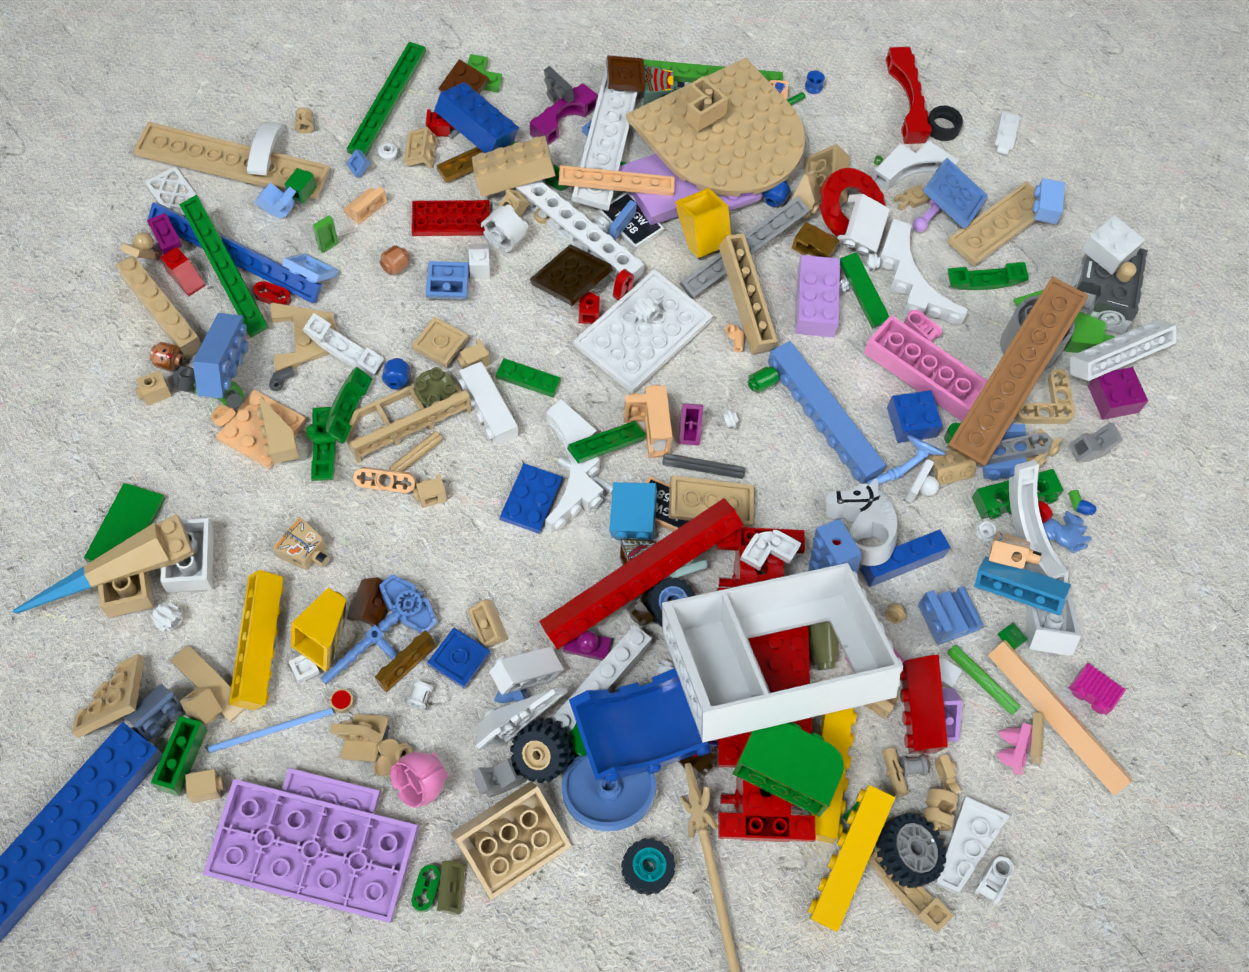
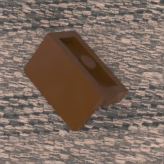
M375 577L361 580L347 619L350 621L362 620L372 627L374 625L378 626L386 610V604L379 589V585L383 582L382 579Z

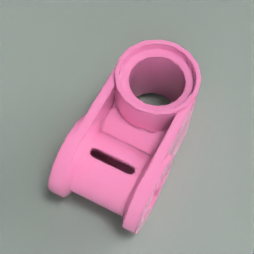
M911 310L903 322L930 342L942 335L940 326L919 310Z

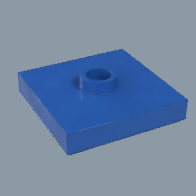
M453 627L429 659L427 665L465 689L491 654V651Z

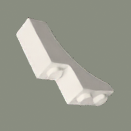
M929 140L917 153L900 144L875 169L872 179L879 188L886 192L892 185L907 176L918 173H935L946 158L951 160L956 166L959 160Z

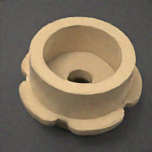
M891 603L887 606L888 609L885 612V616L890 622L898 624L906 619L907 615L902 605Z

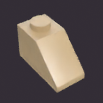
M812 170L804 174L792 198L793 200L799 196L810 211L804 216L806 219L812 215L815 216L819 212V204L821 202L819 185L815 172Z

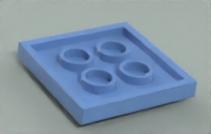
M948 158L940 164L922 190L963 229L971 223L988 196Z

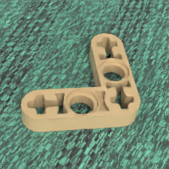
M1054 369L1048 377L1051 403H1024L1015 417L1018 422L1023 424H1067L1075 415L1069 376L1065 370ZM1056 393H1063L1066 396V399H1059ZM1046 410L1049 413V417H1043L1039 411Z

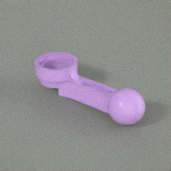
M932 199L929 201L931 208L922 217H918L913 221L912 226L916 232H924L928 227V222L941 209Z

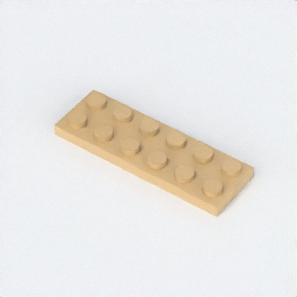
M1026 181L972 220L965 229L961 228L950 236L947 242L975 267L1037 221L1034 220V212L1032 211L1034 200H1036V197L1033 196L1035 188Z

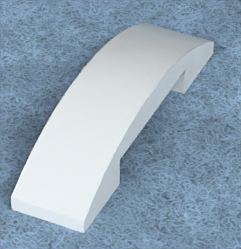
M263 122L260 125L250 150L247 166L248 174L267 175L271 165L270 156L277 138H281L284 124Z
M313 313L303 331L314 342L336 358L354 368L358 367L365 373L374 375L384 358L368 347L364 350L330 328L331 324Z

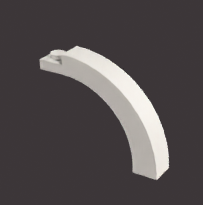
M1035 459L1015 465L1014 476L1009 477V498L1014 527L1018 538L1030 542V550L1042 553L1038 565L1028 564L1033 572L1067 583L1069 571L1055 554L1047 538L1039 512L1037 498L1039 464Z

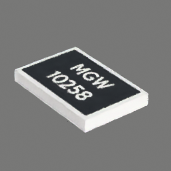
M625 192L611 201L609 211L599 209L598 214L605 217L611 225L630 200L636 201L629 192ZM636 204V215L619 236L636 251L662 234L665 228L659 222L650 225L640 207Z

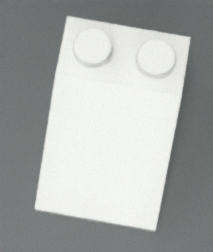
M1068 594L1060 616L1026 605V637L1028 638L1030 650L1057 653L1059 655H1074L1081 635L1070 594Z

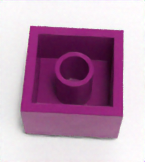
M1133 367L1113 370L1092 379L1088 384L1089 391L1102 420L1140 413L1148 402Z

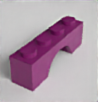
M584 83L574 87V100L568 104L563 98L559 99L554 105L547 107L542 114L531 120L530 135L533 138L545 136L548 145H550L559 138L558 122L570 115L588 116L595 110L598 94Z

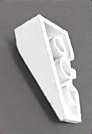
M566 688L552 689L510 705L489 710L485 714V718L478 724L476 744L478 749L505 745L521 729L534 721L565 695L568 690Z

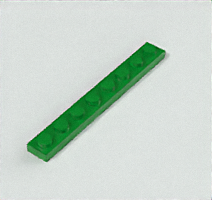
M408 42L347 147L349 154H353L357 149L367 156L426 53L425 46Z
M196 194L179 204L237 314L243 315V323L247 326L248 335L254 337L268 329L269 326L200 197Z

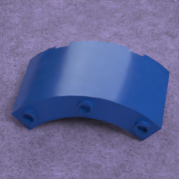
M675 668L652 677L653 682L639 686V683L636 682L619 687L615 693H609L608 689L586 690L569 699L596 780H606V783H611L621 777L648 771V774H654L661 771L663 766L693 755L703 756L709 754L711 748L718 745L716 740L702 742Z

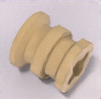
M304 107L297 109L295 129L299 133H310L314 130L313 112L310 109Z

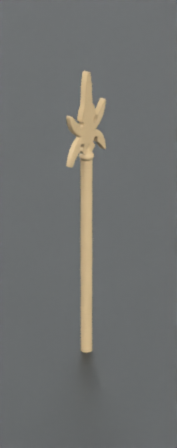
M686 763L685 770L689 788V801L685 796L680 797L686 811L691 814L688 824L689 838L694 837L695 829H698L697 833L701 841L730 972H740L708 834V823L713 829L718 828L715 818L706 810L710 798L709 787H704L702 795L697 786L691 763Z

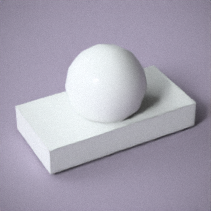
M929 459L925 461L905 498L906 501L913 503L919 490L925 496H933L939 491L938 480L933 476H927L934 464L933 461Z

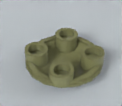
M438 367L421 373L414 382L415 395L426 406H431L436 401L445 400L456 391V386L451 376Z

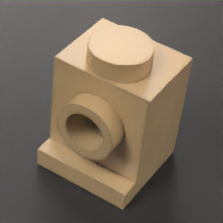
M507 189L505 191L506 195L498 207L508 204L521 217L530 202L519 191Z
M478 339L476 340V345L468 346L460 352L457 362L461 369L478 362H482L484 367L490 365V357L483 343Z
M440 474L436 475V479L421 481L416 484L417 488L413 489L415 501H420L422 508L447 501Z

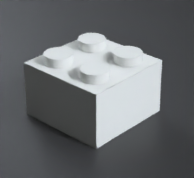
M1114 215L1090 235L1082 251L1113 275L1123 263L1128 262L1137 254L1145 239Z

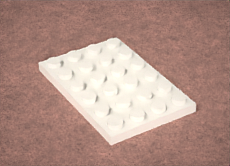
M654 269L573 341V346L630 393H634L713 320V315ZM644 295L650 298L654 297L659 303L657 307L660 309V313L650 322H646L644 319L640 320L634 314L636 312L634 304Z

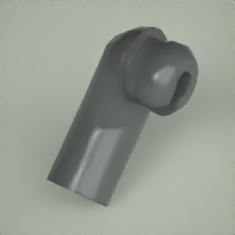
M292 367L273 373L269 382L271 390H281L285 380L295 376Z

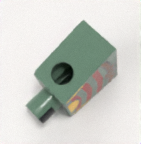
M645 66L646 87L643 92V105L684 87L685 82L674 81V72L672 70Z

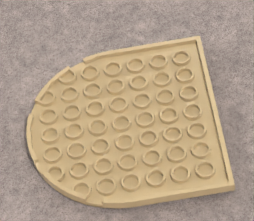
M747 58L705 77L729 99L726 115L699 132L686 121L687 105L689 104L687 101L689 85L626 114V120L677 177L684 182L687 180L697 185V189L704 190L710 188L717 195L740 196L741 193L751 192L758 194L778 186L788 179L794 169L798 167L805 146V132L797 112Z

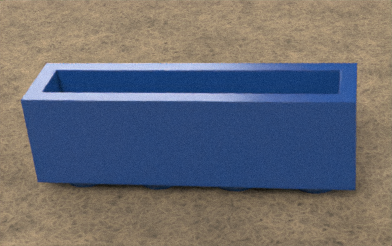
M941 529L896 546L891 557L886 562L876 566L861 565L860 571L870 588L944 558L951 547Z

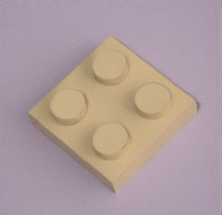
M434 316L412 344V350L447 368L469 337L468 334Z

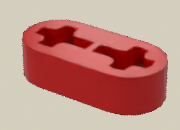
M627 269L619 272L615 279L613 297L618 301L633 287L634 275Z
M260 281L253 287L256 299L270 305L271 303L283 305L291 303V296L286 288L266 281Z

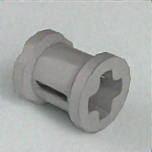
M924 754L914 758L900 757L899 763L904 768V777H907L909 774L920 773L923 776L927 775L928 764Z

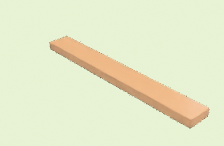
M1006 640L988 654L991 660L1036 710L1043 714L1045 720L1113 795H1116L1133 781Z

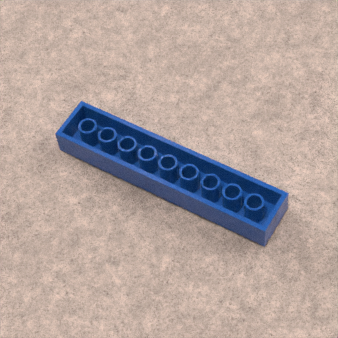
M121 722L0 856V942L160 762L163 754L124 722Z

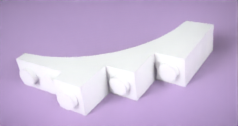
M893 219L880 256L879 266L896 271L890 290L908 295L903 314L908 315L911 310H919L932 318H938L961 326L968 309L941 296L925 281L919 273L910 251L909 236L912 225Z
M562 399L546 412V422L562 441L571 464L569 482L565 493L557 507L545 519V528L551 534L556 529L560 530L567 522L566 520L571 516H576L582 507L588 512L592 508H597L603 501V489L592 480L600 470V459L596 457L578 464L567 450L568 444L595 435L597 430Z

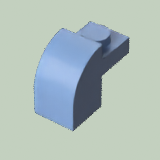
M270 182L262 190L254 203L265 212L278 218H284L295 204L292 197L296 191L289 187L282 192Z

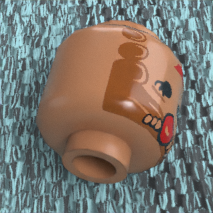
M397 245L382 252L380 256L381 260L379 263L387 274L397 275L409 266L408 258H410L408 251Z
M159 342L150 351V361H152L156 368L174 371L177 366H181L184 357L177 345Z

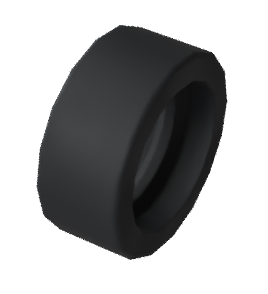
M947 105L933 108L928 116V124L931 125L930 136L939 141L955 139L963 124L960 112ZM938 118L947 119L952 122L954 127H940L934 120Z

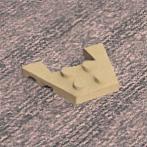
M271 303L273 323L294 322L296 349L294 353L274 355L275 372L288 367L297 368L303 362L311 359L314 361L330 354L314 342L303 331V328L312 314L315 313L331 324L330 328L335 330L333 313Z

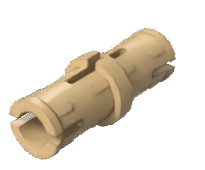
M896 748L883 750L881 753L887 768L886 776L890 778L894 797L907 795L909 791L903 776L904 768L900 766Z

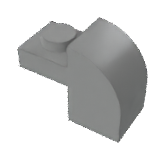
M1108 423L1094 434H1082L1069 443V446L1078 462H1088L1111 452L1110 449L1122 442L1123 439L1115 424Z
M511 758L505 759L494 767L478 768L472 772L480 793L487 794L488 797L497 796L512 790L529 778L528 776L523 777L520 775L522 773L521 770L515 769L516 762L512 761Z

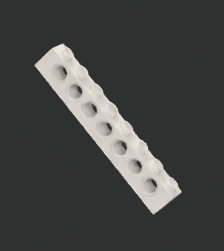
M543 180L516 187V190L530 202L527 208L533 213L540 208L541 210L538 212V215L541 218L551 217L549 220H546L547 224L573 246L610 263L613 271L609 275L613 279H616L619 272L623 269H627L634 275L633 284L643 276L644 264L638 257H634L628 252L626 247L619 245L611 235L603 232L596 223H592L587 219L584 213L576 210L569 201L561 198L554 189H550L545 185Z

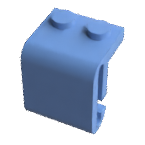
M964 586L958 587L957 592L952 594L950 591L936 595L934 590L926 592L917 605L937 645L974 633L984 627Z

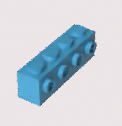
M985 556L978 569L974 587L1060 616L1067 601L1071 584L1024 568L1020 569L989 561V557Z

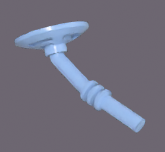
M908 435L909 441L917 448V455L900 467L891 468V470H887V473L866 481V484L869 485L874 479H878V485L889 480H897L923 461L925 457L927 458L929 454L944 456L946 453L920 439Z

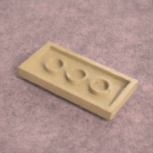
M672 475L670 477L669 518L690 521L725 498L736 510L743 523L742 527L751 528L754 525V485Z

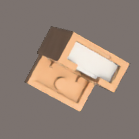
M651 385L645 387L644 394L632 393L625 395L624 423L632 421L644 422L647 435L648 458L663 457L665 453L670 454L672 429L666 386Z

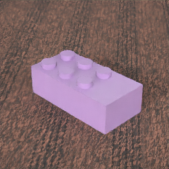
M801 255L797 268L795 334L834 338L839 325L840 259Z

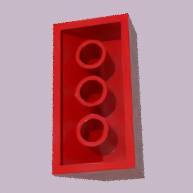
M930 655L908 659L902 663L903 671L900 673V680H902L903 689L900 691L901 702H904L905 711L902 713V721L907 729L904 743L905 747L908 748L909 754H936L948 747L939 655Z

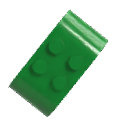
M789 722L752 731L732 774L820 817L832 801L844 771V762L840 752L833 745L824 741L822 736L816 733L809 734L803 731L799 725Z

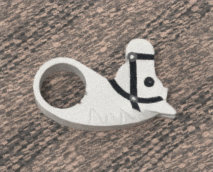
M874 479L869 485L859 483V486L852 490L832 491L826 495L825 512L829 518H846L848 521L854 522L849 530V534L862 553L860 564L876 566L886 562L891 557L896 545L897 517L890 500L883 492L878 490V479ZM872 537L880 538L884 542L883 545L878 547H865L857 543L860 539Z

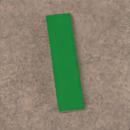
M855 252L841 257L840 266L872 329L881 326L890 316L858 253Z
M632 421L570 443L567 450L577 463L580 464L643 441L647 435L636 421Z

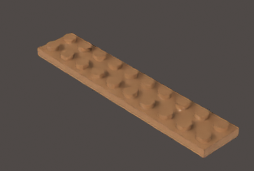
M1053 276L1051 277L949 442L948 447L973 460L982 467L986 466L1088 299V294Z

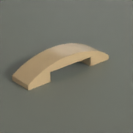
M189 645L170 660L197 688H210L222 709L220 713L230 723L246 710L245 708L229 705L231 687Z
M878 848L869 858L868 863L893 894L916 917L938 933L954 915L937 897L934 899L922 886L907 888V886H900L899 881L894 882L891 880L893 874L887 875L884 872L887 867H881L880 861L883 858L877 856V852L881 850Z

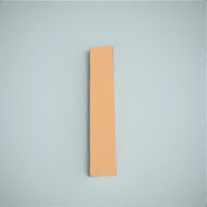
M560 165L558 185L674 196L675 177Z

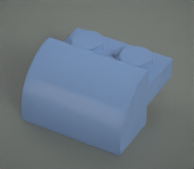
M429 261L426 298L467 299L469 262Z

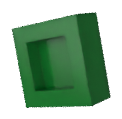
M1014 623L997 634L1002 641L1006 640L1014 650L1028 640Z

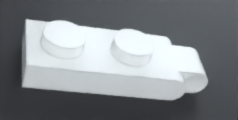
M1002 111L994 146L997 147V153L1008 155L1009 150H1013L1020 119L1019 115Z

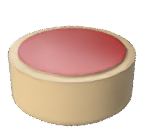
M338 689L332 693L330 705L335 712L346 713L353 707L354 699L350 691Z

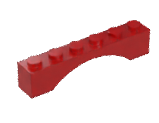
M889 47L886 57L888 73L900 83L909 100L910 110L901 128L904 144L926 143L928 136L931 135V125L928 124V111L924 107L925 98L921 94V82L918 81V68H915L914 64L915 55L912 54L911 47Z

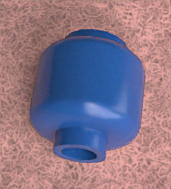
M785 180L762 194L767 205L779 207L785 203L791 191Z
M400 358L388 360L384 364L383 383L391 389L405 387L408 384L410 375L409 365Z

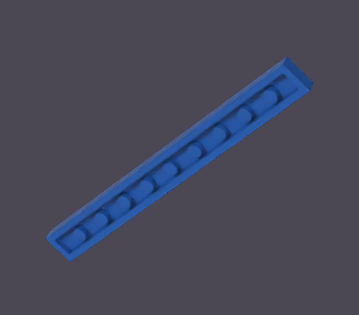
M158 202L152 203L148 219L166 213L178 237L202 248L186 216ZM219 233L235 265L275 285L286 288L289 292L311 303H317L323 284L319 282L312 283L301 274L291 273L289 268Z

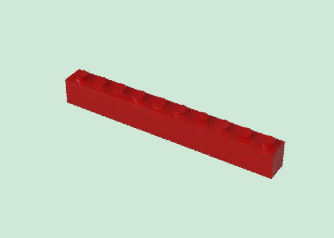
M723 498L539 622L558 650L741 528L743 523L736 510Z

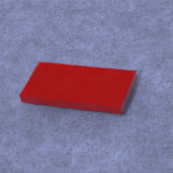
M412 201V236H485L483 233L485 228L484 226L481 228V223L490 215V201Z

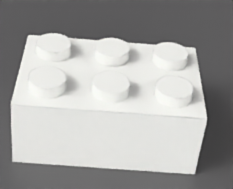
M209 518L182 520L195 554L176 564L162 567L160 583L167 593L211 590L213 582L214 528Z

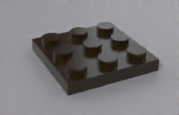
M570 244L532 276L530 282L531 285L573 306L613 271L610 263Z

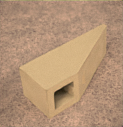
M263 398L259 399L261 407L257 408L259 419L264 421L261 431L263 438L268 440V444H264L267 457L271 456L274 464L299 458L293 430Z

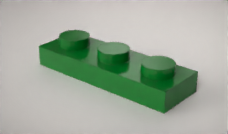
M503 358L496 373L497 379L552 398L561 382V377Z

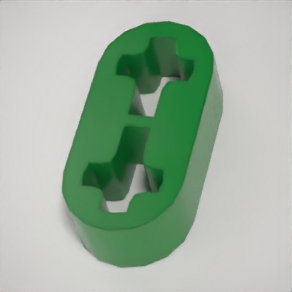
M426 865L421 868L412 894V906L420 913L428 912L433 907L438 892L440 871L434 865ZM430 871H433L436 879H431L429 887H427V880L424 874H429ZM425 890L427 891L426 898L429 900V903H424L423 907H419V902L416 899L421 898Z

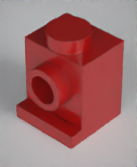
M427 109L426 127L436 137H449L450 131L454 127L436 112H431V109Z
M588 292L580 299L579 324H593L599 319L600 296H596L593 292Z

